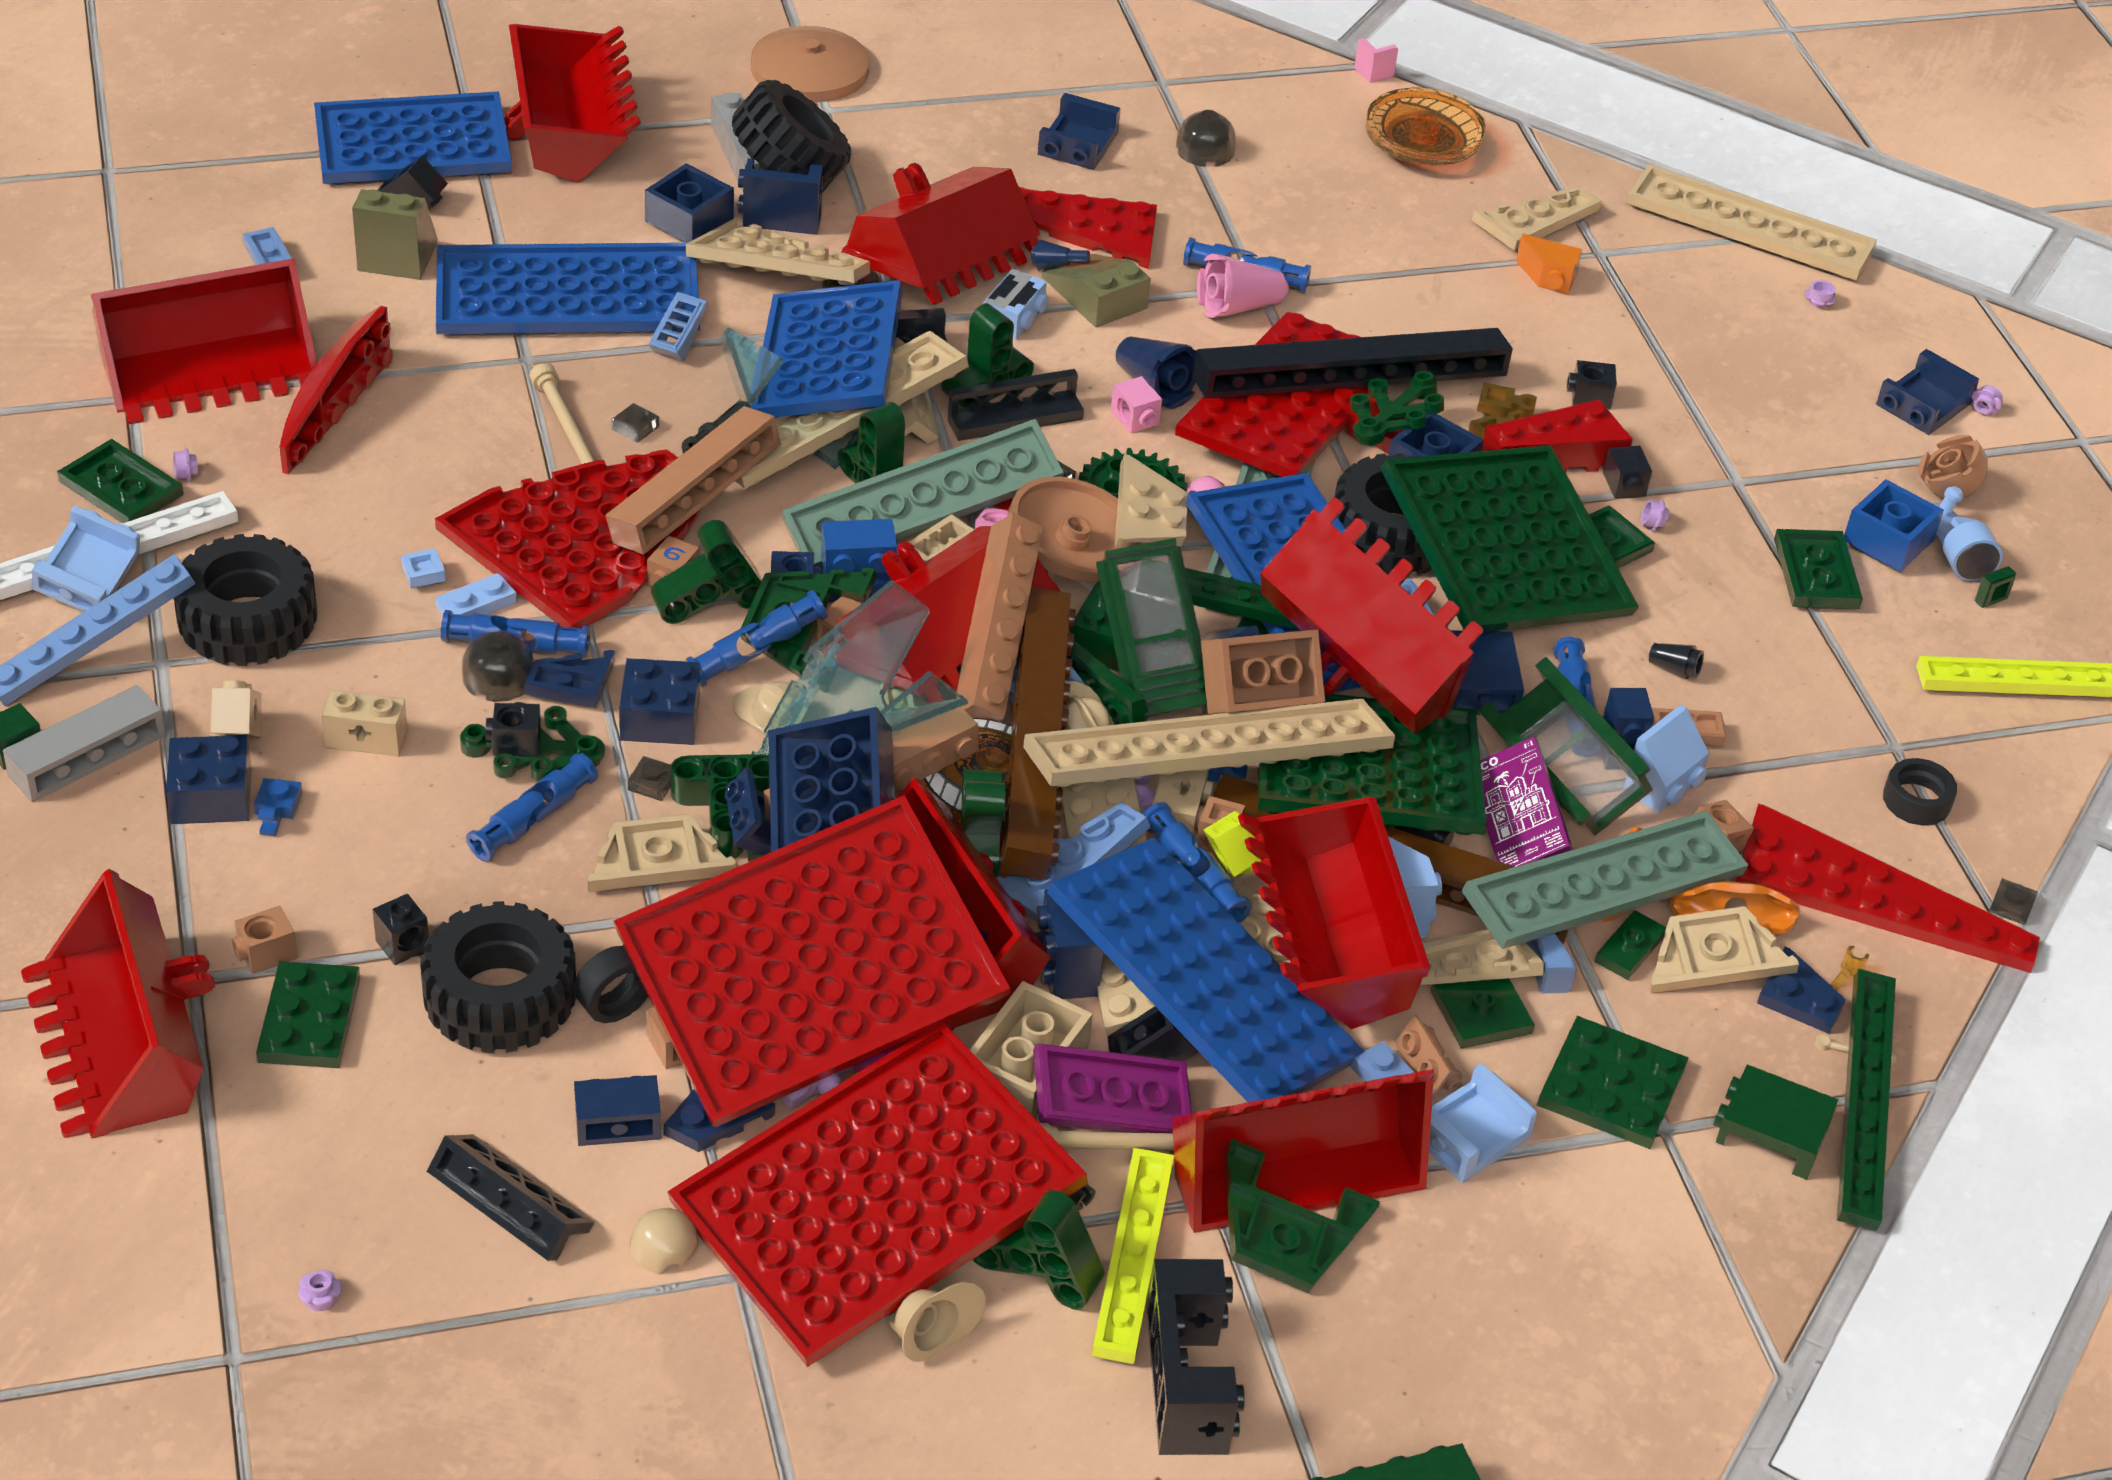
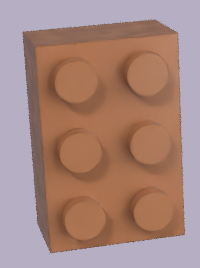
M1318 629L1201 641L1208 714L1325 702Z

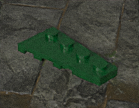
M1074 640L1071 654L1067 655V658L1072 659V667L1084 684L1089 686L1098 695L1108 710L1114 725L1145 722V715L1148 712L1145 698L1126 684L1122 678H1119L1108 669L1104 663H1101L1090 654L1085 647H1082Z

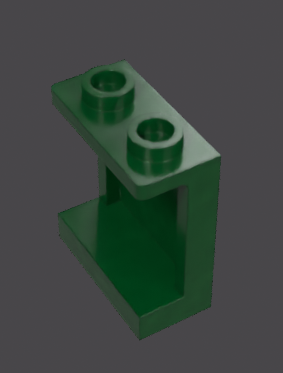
M1747 1064L1741 1079L1733 1076L1725 1096V1099L1730 1100L1729 1106L1721 1103L1715 1117L1713 1126L1720 1128L1716 1143L1724 1145L1728 1133H1732L1796 1158L1792 1175L1807 1180L1839 1099Z

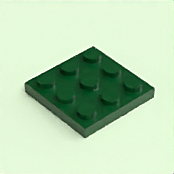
M1577 1015L1539 1095L1537 1106L1651 1149L1686 1069L1689 1057Z

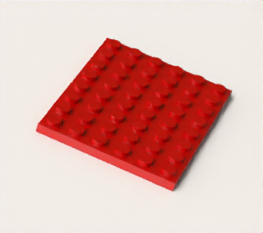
M905 795L613 920L614 927L713 1128L907 1042L923 1032L941 1024H947L1010 995V986Z
M944 1023L917 1035L673 1187L667 1193L674 1207L688 1216L697 1230V1235L802 1362L809 1367L899 1308L902 1301L910 1293L919 1289L930 1288L1023 1227L1045 1192L1057 1190L1070 1196L1087 1185L1088 1178L1087 1173Z

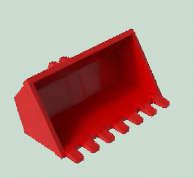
M510 24L509 31L520 101L506 113L504 118L508 139L516 141L522 138V136L528 137L534 169L579 183L613 151L628 140V135L641 123V119L637 115L627 119L637 110L638 103L635 100H631L624 104L635 93L634 86L628 85L621 89L631 80L632 72L625 70L618 74L629 64L628 56L623 55L617 58L626 49V42L621 40L612 45L623 35L624 30L621 26H617L603 34Z
M915 162L909 164L906 169L904 167L897 169L893 174L895 186L900 195L899 198L856 216L847 245L843 247L841 253L870 261L871 270L921 289L923 288L930 302L936 305L943 302L936 282H941L950 297L960 294V289L953 275L955 273L958 274L967 289L976 287L977 281L971 266H975L984 281L994 278V274L987 260L988 258L992 259L1000 273L1003 274L1011 270L1004 253L1006 250H1008L1016 265L1021 266L1027 263V258L1021 244L1024 243L1031 254L1032 247L1037 245V236L1040 233L1032 219L1011 168L971 167L933 184H929L919 163L916 164Z
M1334 497L1320 513L1316 509L1312 510L1304 520L1303 525L1260 573L1261 594L1301 631L1318 629L1320 651L1323 652L1321 655L1322 675L1332 663L1339 667L1324 686V693L1327 696L1333 695L1350 677L1354 682L1357 681L1415 734L1440 717L1442 719L1451 711L1474 654V651L1470 648L1483 633V628L1472 621L1458 637L1452 633L1447 626L1459 613L1460 608L1453 601L1449 600L1435 616L1432 615L1424 605L1435 593L1436 586L1431 581L1424 580L1412 595L1403 589L1401 584L1413 571V565L1406 559H1401L1389 574L1383 571L1378 564L1390 550V545L1384 539L1379 538L1366 553H1363L1355 544L1366 531L1367 524L1360 518H1355L1347 529L1341 533L1332 523L1343 511L1345 505L1338 498Z
M979 526L928 561L922 559L918 551L915 550V546L909 541L899 543L896 549L897 553L891 550L884 553L881 559L883 567L886 568V572L893 582L889 587L838 620L836 652L833 654V658L837 660L839 667L917 694L921 693L932 708L945 702L943 695L934 683L940 678L956 694L960 678L956 667L963 663L991 526ZM1037 557L1031 586L1060 591Z
M1367 797L1256 818L1245 813L1238 815L1240 825L1255 837V839L1248 837L1244 840L1246 848L1262 861V863L1255 861L1251 864L1253 872L1269 886L1258 888L1260 897L1276 910V912L1270 910L1265 913L1267 922L1283 935V937L1276 936L1272 939L1274 947L1290 960V963L1284 961L1280 964L1283 976L1297 985L1298 991L1302 995L1314 1001L1350 1029H1355L1410 1009L1423 977H1427L1431 967L1376 798Z
M107 869L102 873L44 958L45 960L24 967L21 970L24 983L50 978L51 985L30 992L27 995L29 1006L36 1008L56 1003L58 1009L34 1019L36 1032L44 1033L63 1028L64 1032L63 1036L41 1044L42 1057L49 1059L69 1054L71 1061L47 1071L49 1084L55 1085L76 1080L78 1086L56 1095L53 1098L56 1111H63L83 1106L85 1114L78 1115L60 1124L61 1133L64 1138L90 1132L92 1139L108 1135L109 1132L186 1114L204 1069L184 1000L198 997L201 994L205 995L215 988L214 977L210 973H206L210 969L209 960L206 959L204 954H194L193 956L188 955L173 959L170 956L153 896L122 880L117 872Z

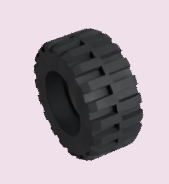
M771 79L760 82L732 116L733 133L738 137V142L747 150V154L752 159H755L764 170L808 175L811 164L823 165L822 193L850 162L851 146L847 143V137L840 131V127L836 122H833L830 116L825 111H822L814 101L809 100L802 92L794 90L786 83L781 84L780 81Z
M1386 453L1377 454L1372 459L1369 456L1359 460L1357 464H1352L1339 477L1334 497L1338 498L1345 505V508L1337 517L1345 530L1355 518H1360L1367 524L1366 531L1355 545L1363 553H1366L1379 538H1382L1390 545V550L1378 564L1383 571L1389 574L1401 559H1406L1413 565L1412 572L1417 574L1426 573L1431 566L1380 469L1386 459L1407 457L1401 453H1395L1394 456H1387Z
M236 534L234 538L224 539V537L214 539L213 544L208 546L203 544L195 550L194 555L189 554L183 560L182 565L194 580L195 585L174 598L179 633L183 636L186 644L193 650L196 649V652L207 659L214 657L217 663L226 665L228 662H235L237 666H247V663L257 662V665L268 663L270 658L276 657L278 660L286 656L290 649L296 650L313 631L318 615L314 575L307 558L292 545L286 546V543L280 539L273 537L270 540L260 534H254L253 537ZM242 597H261L253 601L231 602V600Z
M495 901L493 905L484 907L480 903L469 908L470 911L465 913L461 910L449 917L448 923L443 921L433 931V936L426 940L420 961L423 1002L425 1010L428 1012V1018L433 1026L440 1029L441 1034L452 1042L458 1039L460 1046L473 1050L474 1047H479L484 1053H494L496 1049H505L506 1053L516 1052L518 1047L523 1045L530 1048L539 1044L541 1037L549 1038L559 1030L558 1024L563 1025L571 1015V1008L576 1002L573 988L576 979L575 952L570 935L564 932V927L554 918L549 920L548 914L537 908L534 911L529 910L526 904L515 902L514 906L505 905L504 901ZM496 968H510L528 974V976L517 982L500 986L484 985L471 980L473 976L483 971Z

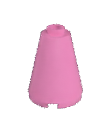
M1222 254L1207 256L1204 260L1208 261L1206 268H1200L1198 273L1197 297L1199 305H1205L1208 312L1203 313L1210 318H1220L1279 304L1286 297L1289 289L1288 282L1281 272Z

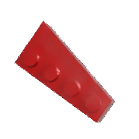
M1599 399L1486 426L1482 451L1551 445L1566 473L1567 468L1584 467L1586 472L1599 471L1600 466L1605 465L1608 448L1632 446L1633 438Z

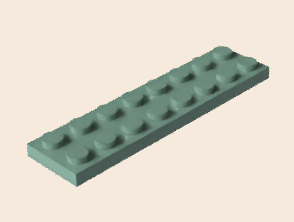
M1036 419L789 507L782 510V519L798 552H814V567H821L822 522L893 519L897 541L927 530L951 514L956 518H960L982 510L985 507L1012 499L1024 484L1043 477H1063L1064 472Z
M1706 810L1467 881L1462 889V893L1500 947L1505 949L1667 899L1696 886L1741 876L1746 871L1748 864Z

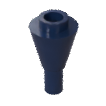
M1039 240L1037 245L1032 247L1031 262L1033 265H1036L1038 271L1070 263H1089L1090 251L1070 250L1067 247Z

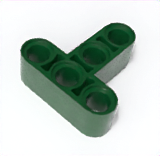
M988 303L981 304L974 310L969 323L967 353L969 367L960 371L954 377L942 381L941 389L947 396H949V389L1032 375L1034 370L1033 361L1013 347L1014 323L1012 320ZM1004 392L996 393L988 401L1004 394ZM960 399L958 404L965 408L973 403L975 399Z
M889 402L863 413L859 418L858 441L838 450L837 459L839 466L855 484L903 467L905 418L897 404Z
M711 520L699 528L697 537L704 554L653 584L651 595L662 620L666 623L676 624L682 622L729 594L733 596L739 606L745 609L750 608L762 579L754 563L723 521Z
M769 755L681 756L671 763L672 799L684 806H709L710 835L718 842V850L726 858L730 856L736 858L744 852V849L734 846L728 804L725 798L726 788L733 779H736L747 768L753 771L756 790L764 793L765 790L770 788Z
M963 769L961 828L977 851L989 856L994 864L991 871L995 877H998L1000 834L1005 810V783H1001V770Z
M1048 1190L1043 1194L1023 1227L972 1259L977 1265L992 1271L1045 1277L1056 1300L1073 1310H1081L1085 1307L1105 1274L1103 1265L1076 1204L1068 1195L1057 1190Z

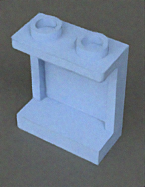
M74 506L70 511V522L45 562L38 560L32 569V589L85 612L116 592L139 555L140 535L127 525L115 524L102 518L93 510H84Z
M1479 1064L1474 1067L1469 1083L1432 1106L1429 1154L1461 1183H1464L1531 1138L1537 1112L1526 1099L1521 1098L1509 1088L1497 1074L1492 1073L1483 1064Z

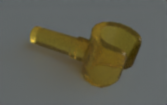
M1849 946L1841 962L1840 973L1830 985L1838 991L1847 978L1855 976L1858 968L1864 970L1869 958L1868 953L1863 958L1855 957L1852 955L1855 946Z

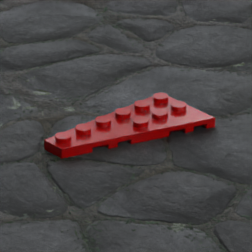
M1019 187L1034 223H1036L1037 228L1049 231V237L1092 251L1099 248L1113 252V258L1125 259L1126 256L1138 260L1140 267L1149 269L1157 213L1156 204H1148L1143 201H1122L1115 198L1089 197L1083 194H1063L1051 190L1038 191Z

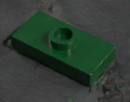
M1634 910L1597 952L1595 962L1629 980L1663 940L1666 927Z

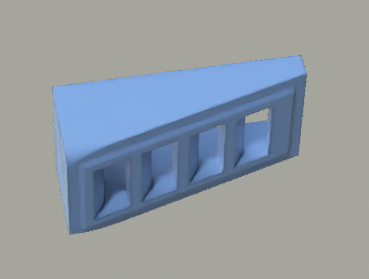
M677 292L649 343L654 353L684 362L708 302ZM684 303L696 308L693 312L681 309V306ZM677 315L689 318L688 322L676 320ZM672 327L682 328L683 331L681 333L672 331ZM668 337L677 339L676 343L667 342Z
M1554 933L1526 942L1544 962L1543 976H1536L1541 994L1569 992L1572 988L1577 969L1557 935Z

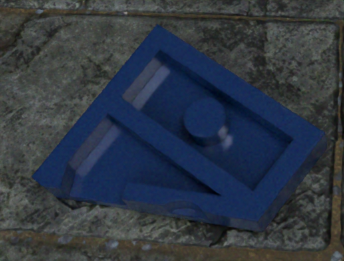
M604 650L602 658L582 660L581 654L567 655L563 658L537 659L534 661L524 683L525 695L596 708L614 666L615 651Z
M1784 947L1783 952L1788 957L1793 955L1798 960L1797 973L1768 977L1760 992L1757 1004L1830 1034L1846 999L1794 951Z
M693 1089L665 1122L664 1135L700 1152L715 1145L722 1138H730L743 1132L744 1124L761 1116L765 1121L771 1119L775 1115V1103L771 1102L713 1128Z

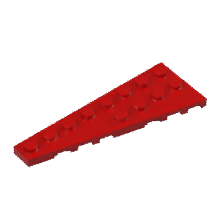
M1758 803L1752 823L1754 829L1743 853V859L1748 864V867L1743 875L1736 877L1735 882L1759 884L1779 892L1801 906L2028 973L2032 972L2040 940L2039 936L1783 813Z

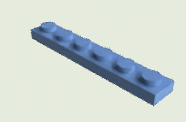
M176 555L170 556L0 665V701L4 706L9 705L195 585L194 580Z

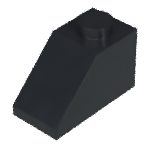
M422 155L385 180L377 190L425 198L428 209H431L443 198L440 193L448 183Z
M1156 1006L1107 1037L1109 1051L1112 1053L1186 1061L1199 1052Z

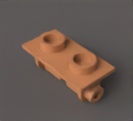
M1414 1014L1395 1043L1414 1072L1434 1069L1433 1099L1440 1089H1448L1450 1092L1458 1090L1462 1086L1461 1072L1454 1067L1449 1058L1443 1057L1445 1050L1436 1038L1434 1029L1422 1023L1418 1015Z

